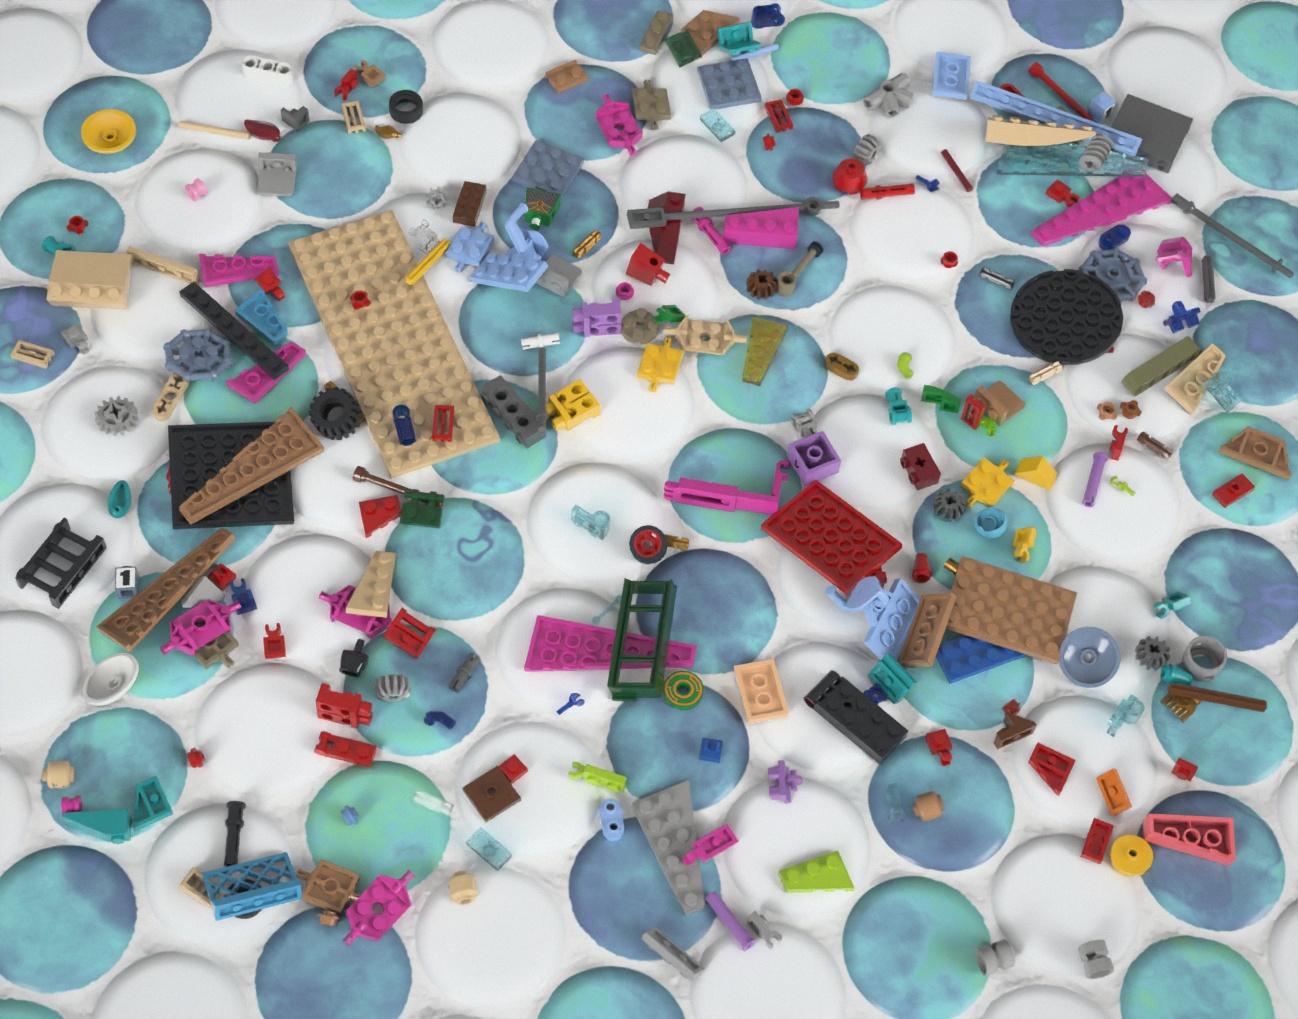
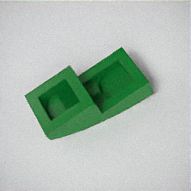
M924 384L921 401L940 404V411L958 413L961 399L948 391Z

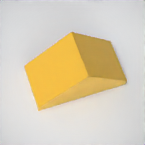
M1043 456L1022 458L1014 476L1050 490L1057 472Z

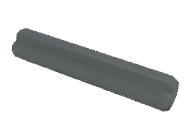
M1205 255L1202 259L1204 298L1206 303H1213L1216 299L1212 256Z

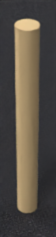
M186 121L179 122V128L250 139L249 132Z

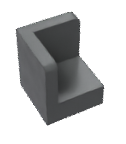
M304 106L299 110L294 108L288 111L284 107L280 109L282 121L296 131L310 122L309 111Z

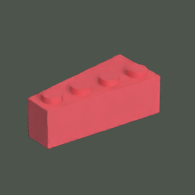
M1148 814L1143 819V839L1146 842L1227 866L1236 860L1233 818Z

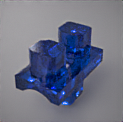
M1176 301L1172 305L1174 315L1169 316L1167 320L1163 321L1164 326L1169 325L1174 334L1184 330L1183 320L1186 321L1188 328L1199 325L1200 322L1197 314L1201 311L1199 307L1186 311L1184 304L1181 301Z

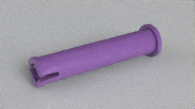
M1095 452L1093 454L1094 461L1082 500V504L1085 507H1093L1095 504L1103 468L1108 460V456L1105 453Z
M717 892L710 893L705 898L706 902L709 903L741 944L742 950H749L755 945L757 940L749 935Z

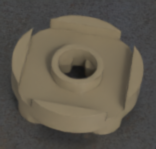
M638 308L627 313L622 318L621 332L623 337L630 343L640 342V344H647L656 338L659 324L652 319L654 316L652 313L647 312L645 308ZM637 325H642V326H643V329H641V328H637V329H636V326H637Z

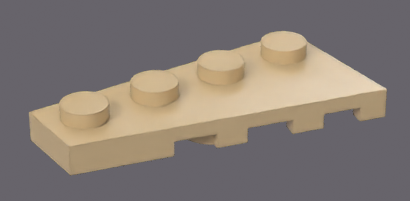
M1212 343L1175 377L1164 390L1192 415L1226 355Z
M376 551L346 607V613L387 618L396 553Z

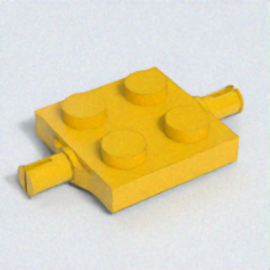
M665 337L662 346L648 343L646 345L637 372V378L647 379L651 382L648 388L650 392L652 390L656 392L658 383H675L684 352L683 350L670 347L673 340L671 337L669 339Z
M984 457L960 484L970 494V497L966 500V506L968 505L971 508L978 501L987 507H993L1012 486L1015 480L1004 472L1007 466H1009V462H1006V459H1003L996 466Z

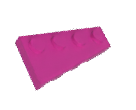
M199 254L204 287L255 280V277L269 267L276 276H279L276 256H251L250 258H243L241 255L223 257L222 254H215V256Z
M292 341L276 350L274 353L288 364L289 370L276 380H273L256 365L250 370L245 369L240 372V376L227 380L226 384L229 388L256 404L307 355L306 350Z

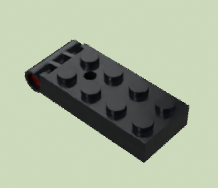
M830 670L803 698L810 708L814 709L879 765L897 748L908 734V730L847 679L843 676L841 677L833 670Z

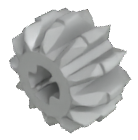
M864 135L854 149V159L859 160L865 166L871 164L880 151L881 142L873 135Z
M387 674L376 680L375 692L379 700L399 702V700H405L410 696V682L408 677L402 674Z

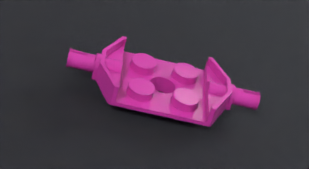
M604 94L602 99L605 104L596 111V119L610 147L625 148L630 156H632V153L634 156L637 151L633 145L642 139L643 131L641 130L640 132L629 109L630 104L611 101L609 94ZM616 127H622L623 129H622V130H617V129H615V128H616Z
M348 585L336 594L333 593V595L321 591L319 599L330 604L331 622L336 620L367 633L370 639L388 629L393 622L390 617V604L388 605L387 618L346 613V607L356 587Z
M207 599L170 622V642L160 647L161 652L165 655L174 648H177L182 652L195 656V651L228 630L232 633L230 615L241 608L240 603L236 600L234 603L226 606ZM197 621L206 622L202 627L195 626Z
M407 870L400 879L379 875L346 910L351 932L342 941L345 943L351 937L346 943L348 947L359 937L378 941L412 905L406 889V885L415 877L412 873L406 879L411 871ZM373 904L382 905L383 913L381 915H376L372 912Z

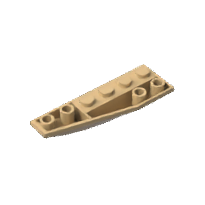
M992 115V118L988 117L985 142L1020 146L1054 145L1096 136V131L1092 130L1090 126L1074 128V125L1071 124L1057 126V123L1053 122L1042 124L1035 120L1021 121L1019 117H1010L1008 120L1003 119L1001 115Z

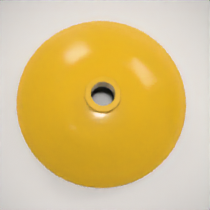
M106 109L90 115L84 121L81 127V136L84 144L89 149L99 153H115L125 149L133 142L136 136V125L127 113L115 109Z

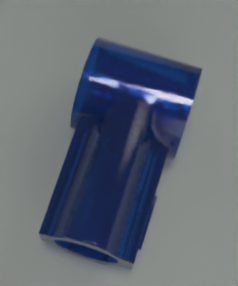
M405 405L396 406L393 409V423L396 428L399 444L410 446L416 442L410 410Z

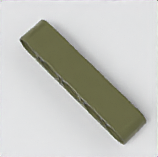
M1187 336L1128 373L1121 383L1134 396H1137L1193 361L1200 355L1202 349Z

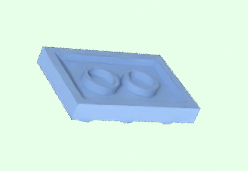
M936 52L932 95L967 100L971 56Z

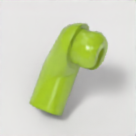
M903 352L899 355L897 368L908 380L914 375L913 371L908 367L912 356L909 353Z

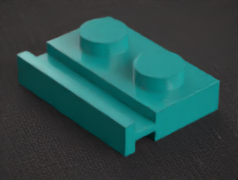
M890 653L885 654V657L868 674L895 704L899 703L911 690V687L917 683Z

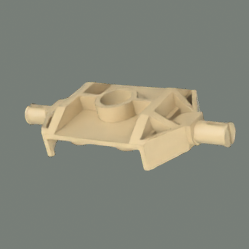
M686 315L678 327L665 326L664 334L675 335L683 351L725 355L731 346L735 345V342L746 344L747 335H736L728 319H726V323L690 320L689 315ZM703 336H706V337H708L710 340H709V341H703V340H701L700 338L703 337Z

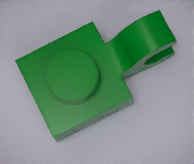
M662 305L661 308L656 309L659 315L653 316L652 319L658 324L664 320L674 323L681 322L686 315L676 305Z

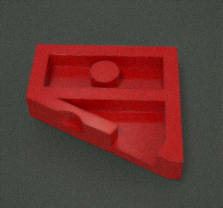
M398 495L359 502L366 538L372 536V532L378 528H384L390 521L401 516Z
M1037 742L1028 763L1053 792L1059 796L1076 760Z

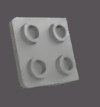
M259 152L260 173L257 193L259 195L293 196L297 174L296 155Z
M552 255L546 261L548 268L535 283L565 297L582 275V269Z

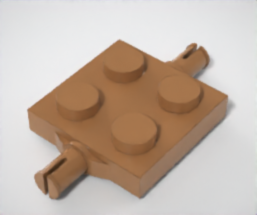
M320 859L316 869L311 874L301 869H298L296 873L297 878L307 882L301 896L302 900L328 911L336 912L340 916L351 900L356 901L361 895L355 892V888L360 880L359 874L323 859Z

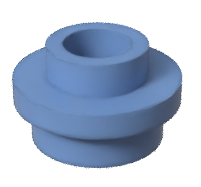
M346 805L345 809L341 811L344 820L349 826L358 824V812L354 807L350 808Z

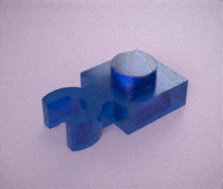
M243 578L241 579L242 585L240 587H235L233 581L230 582L231 590L235 593L231 595L232 601L234 603L237 600L241 605V608L236 610L237 615L257 609L251 589L246 590V582Z

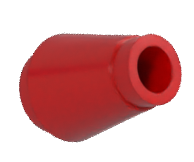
M918 553L915 556L912 577L918 583H926L930 580L932 572L927 555L925 553Z

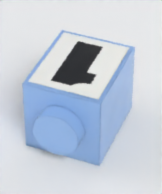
M1103 91L1091 100L1088 113L1098 123H1102L1112 116L1116 101Z

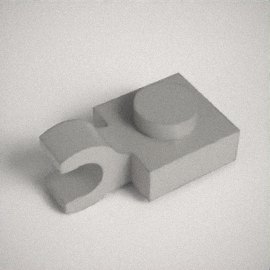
M78 323L61 332L63 339L71 349L77 346L83 355L90 352L86 342L88 337Z
M754 911L748 916L747 924L760 939L765 941L769 949H772L774 945L770 941L771 938H776L779 943L782 941V936L779 932L769 930V923L763 915H759Z

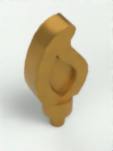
M375 126L376 133L382 138H402V134H399V131H395L392 126Z

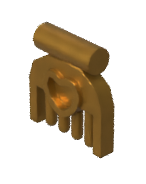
M1167 694L1160 701L1161 704H1164L1171 697L1165 706L1168 707L1175 701L1169 710H1173L1176 707L1177 709L1173 714L1183 710L1177 716L1181 718L1186 714L1181 719L1182 723L1193 715L1196 706L1202 702V700Z

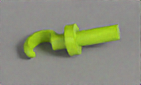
M1111 477V485L1119 486V490H1125L1132 496L1136 494V492L1128 487V483H1122L1121 481L1115 483L1113 480L1118 477Z

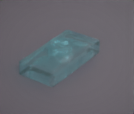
M714 108L700 116V121L720 142L735 135V129Z
M482 827L466 841L467 846L497 871L512 857V853Z

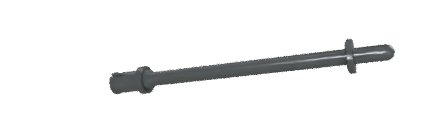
M1178 193L1173 196L1171 203L1182 209L1184 214H1193L1273 267V273L1278 270L1289 278L1294 276L1293 271L1282 265L1283 259L1274 260L1195 208L1193 201L1189 202Z

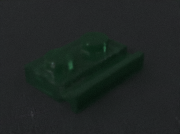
M688 29L683 33L679 32L665 39L666 45L679 68L695 61L698 57L702 58L701 52Z

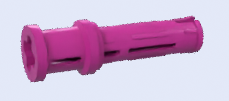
M697 207L693 211H703L704 209ZM711 218L691 219L696 222L698 229L708 236L721 255H725L731 250V247L713 226Z

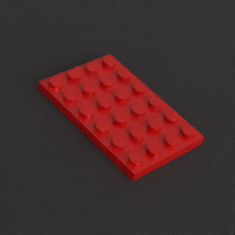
M817 480L813 481L761 524V530L846 595L854 590L860 580L869 577L902 549L901 542Z

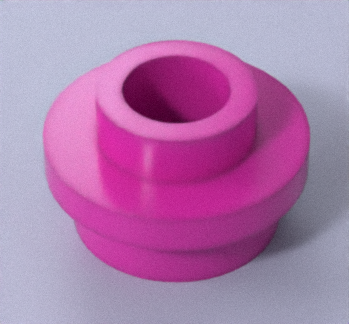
M627 282L620 283L616 288V296L621 300H629L634 295L633 287Z

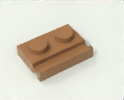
M576 60L545 72V77L549 79L550 84L558 94L588 81V75L577 64Z

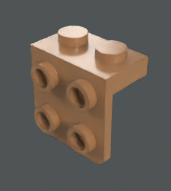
M1002 381L996 382L988 389L981 385L976 389L973 399L974 401L976 399L980 400V405L982 403L986 405L984 413L998 426H1001L1025 407V402Z

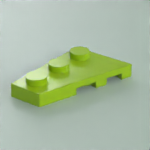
M838 850L784 868L778 872L786 893L812 892L817 890H826V892H834L835 890L854 891L855 889Z

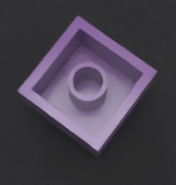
M824 431L788 445L787 458L804 486L811 484L815 480L819 481L839 473L841 459Z

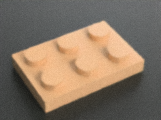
M774 659L734 666V673L748 724L788 717L789 713Z

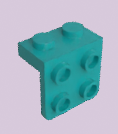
M751 22L717 28L719 49L724 50L726 53L739 55L741 51L754 52L757 51V48L762 47V43L753 39Z

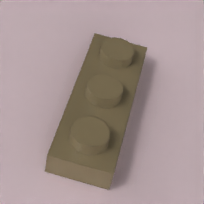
M657 10L639 45L640 51L656 55L673 21V14Z

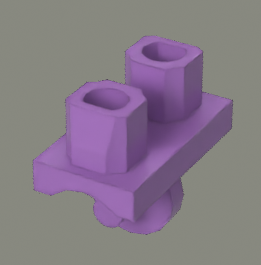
M784 760L778 761V766L768 768L770 781L779 780V785L769 787L771 799L783 800L785 804L791 803V791H797V786L803 783V777L796 775V770H790L789 772V767L785 766Z

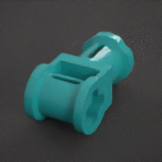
M48 236L42 244L44 251H49L54 255L56 250L76 251L73 245L66 244L63 241L59 243L53 236Z
M898 387L891 388L885 392V396L889 400L888 412L892 426L900 422H912L911 409L907 401L902 400V390Z

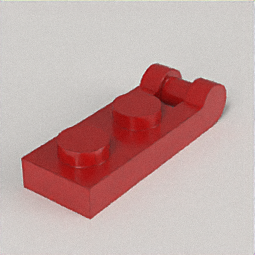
M326 731L320 732L319 744L314 749L316 754L371 768L377 751L376 745L335 736ZM328 743L333 744L332 749L326 747Z

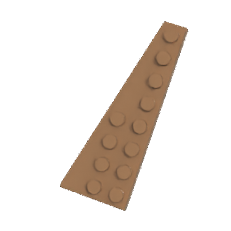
M290 407L281 418L278 417L275 420V423L270 428L265 429L260 437L254 442L249 443L239 452L230 464L220 469L219 473L212 480L209 479L201 490L197 493L195 492L181 504L179 511L191 525L324 452V446L296 411Z
M223 527L98 624L96 626L98 631L127 652L132 651L235 540L233 533Z

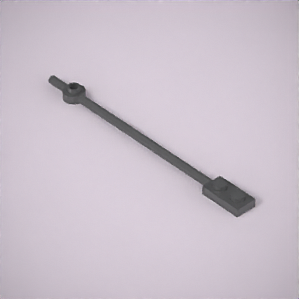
M809 197L805 200V203L675 213H664L663 207L627 210V219L630 229L666 227V220L722 217L731 214L799 207V211H805L808 215L816 216L821 212V209L839 208L840 203L839 201L821 202L816 197Z

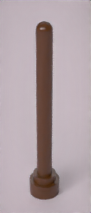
M357 466L353 474V480L359 483L368 481L403 495L405 490L412 491L410 488L369 474V471H366V468ZM420 500L422 502L429 504V501L427 500ZM436 502V507H442L443 502Z

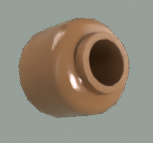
M934 791L917 795L915 798L916 804L912 805L915 816H920L924 822L940 818L942 811L945 810L940 794L937 795Z

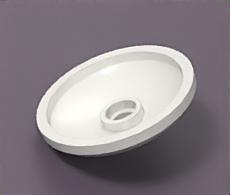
M117 653L102 660L91 670L84 682V698L92 705H107L123 697L136 681L139 671L137 660L129 653Z

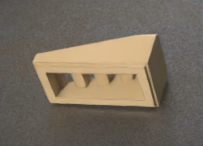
M193 867L180 883L179 888L213 909L209 896L205 897L203 895L206 891L205 885L200 892L196 890L201 883L204 884L202 873ZM195 878L197 882L191 887L189 884ZM218 892L219 895L216 899L225 897V894Z

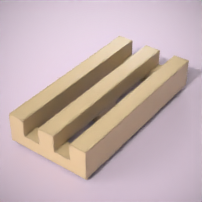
M359 101L341 103L348 134H352V131L359 133V130L365 132L366 127ZM353 106H356L361 125H357ZM346 107H349L353 126H350Z
M18 340L10 355L12 359L47 369L48 363L51 362V357H54L55 353L54 350Z

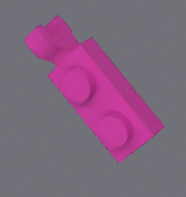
M725 824L692 844L694 850L687 853L682 860L686 866L699 858L704 863L736 845L739 841L728 824Z

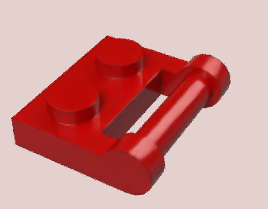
M402 607L383 635V638L415 659H418L436 629L420 622L408 614L407 610ZM401 619L424 633V638L400 623Z

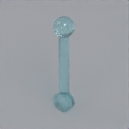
M617 595L615 601L601 614L593 617L592 622L598 624L605 614L614 606L620 604L621 595Z

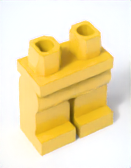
M581 379L558 391L555 395H550L548 397L549 402L546 403L548 417L553 414L556 415V418L551 420V424L556 431L563 428L569 431L584 420L600 415L599 402L589 392V389Z

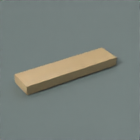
M130 246L127 249V254H132V264L188 283L194 281L197 284L199 282L196 268Z

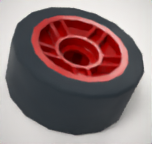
M651 525L641 526L630 537V551L640 563L655 564L666 554L667 539L657 527ZM646 541L652 543L650 548L645 547Z

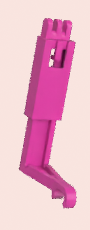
M781 460L777 463L772 496L739 491L736 486L680 477L679 483L665 482L663 497L667 500L676 501V503L730 512L739 509L773 515L777 512L782 481L788 480V474L780 472V469L790 468V462Z

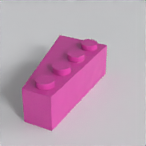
M799 207L725 215L723 239L727 244L795 249L798 234Z

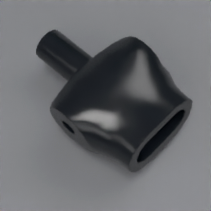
M357 639L354 650H343L339 672L352 677H360L367 667L369 656L362 653L364 640Z

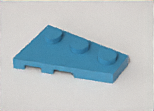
M262 288L234 310L235 315L274 346L288 335L287 328L275 312Z

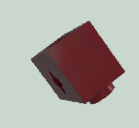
M925 443L904 449L900 463L902 468L906 469L909 481L912 485L914 484L917 491L938 484L941 473Z

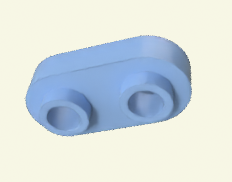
M605 799L600 804L603 835L610 841H617L624 834L621 805L615 799ZM612 806L614 809L608 810L607 807ZM614 825L617 827V829L612 830L610 829V827Z

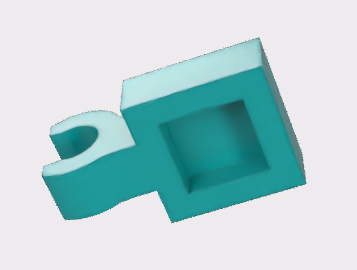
M1178 591L1162 598V602H1157L1153 605L1156 609L1161 608L1160 613L1155 614L1156 617L1163 619L1170 610H1182L1184 606L1191 604L1190 596Z

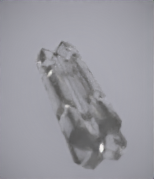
M419 790L415 792L413 796L415 803L420 805L423 803L425 807L437 812L442 811V814L447 816L451 815L454 808L452 803L447 801L444 803L442 799L429 794L424 795L425 793Z

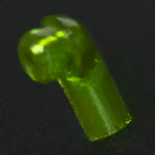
M984 417L981 426L986 428L987 435L994 436L996 434L994 420Z

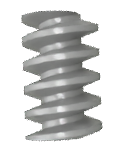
M1102 134L1093 136L1079 160L1082 169L1092 172L1102 167L1114 145L1110 138Z

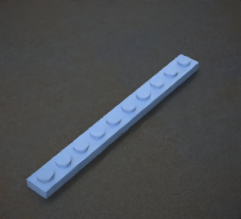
M976 81L970 94V99L1029 120L1039 121L1038 123L1046 124V122L1057 123V126L1071 124L1074 125V128L1090 126L1092 130L1096 131V134H1102L1112 140L1114 144L1112 149L1133 157L1136 156L1142 139L980 81ZM1092 136V137L1085 138V139L1088 140V141H1091V139L1093 138V136Z

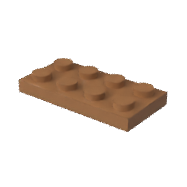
M953 593L921 595L898 659V663L903 668L932 667L957 598Z

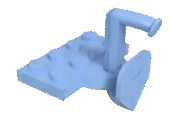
M519 204V207L510 215L505 223V228L515 247L508 250L505 254L490 252L470 276L473 283L528 292L548 268L546 261L541 260L548 249V244L543 235L535 230L519 228L516 223L523 213L528 212L526 204Z
M876 576L865 577L857 583L849 600H845L836 591L835 586L827 587L825 590L826 595L843 611H865L866 619L871 628L863 643L880 660L888 653L897 660L902 651L920 597L901 578L895 579L888 591L882 589Z

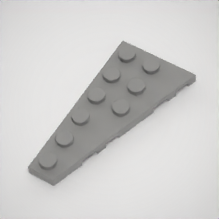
M689 780L631 803L639 824L685 917L705 908L699 859L688 866L682 860L687 853L694 850L692 844L697 841Z

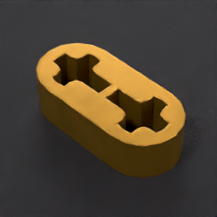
M830 353L826 356L825 367L827 370L846 380L857 378L859 367L855 362L838 353Z

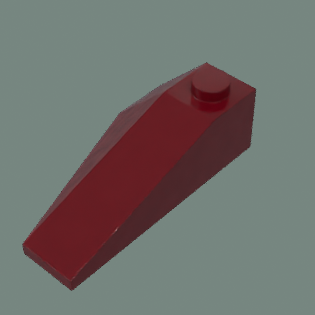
M667 191L650 199L648 208L663 207L664 213L684 212L686 194ZM682 219L666 220V227L649 228L653 251L662 257L666 264L674 265Z

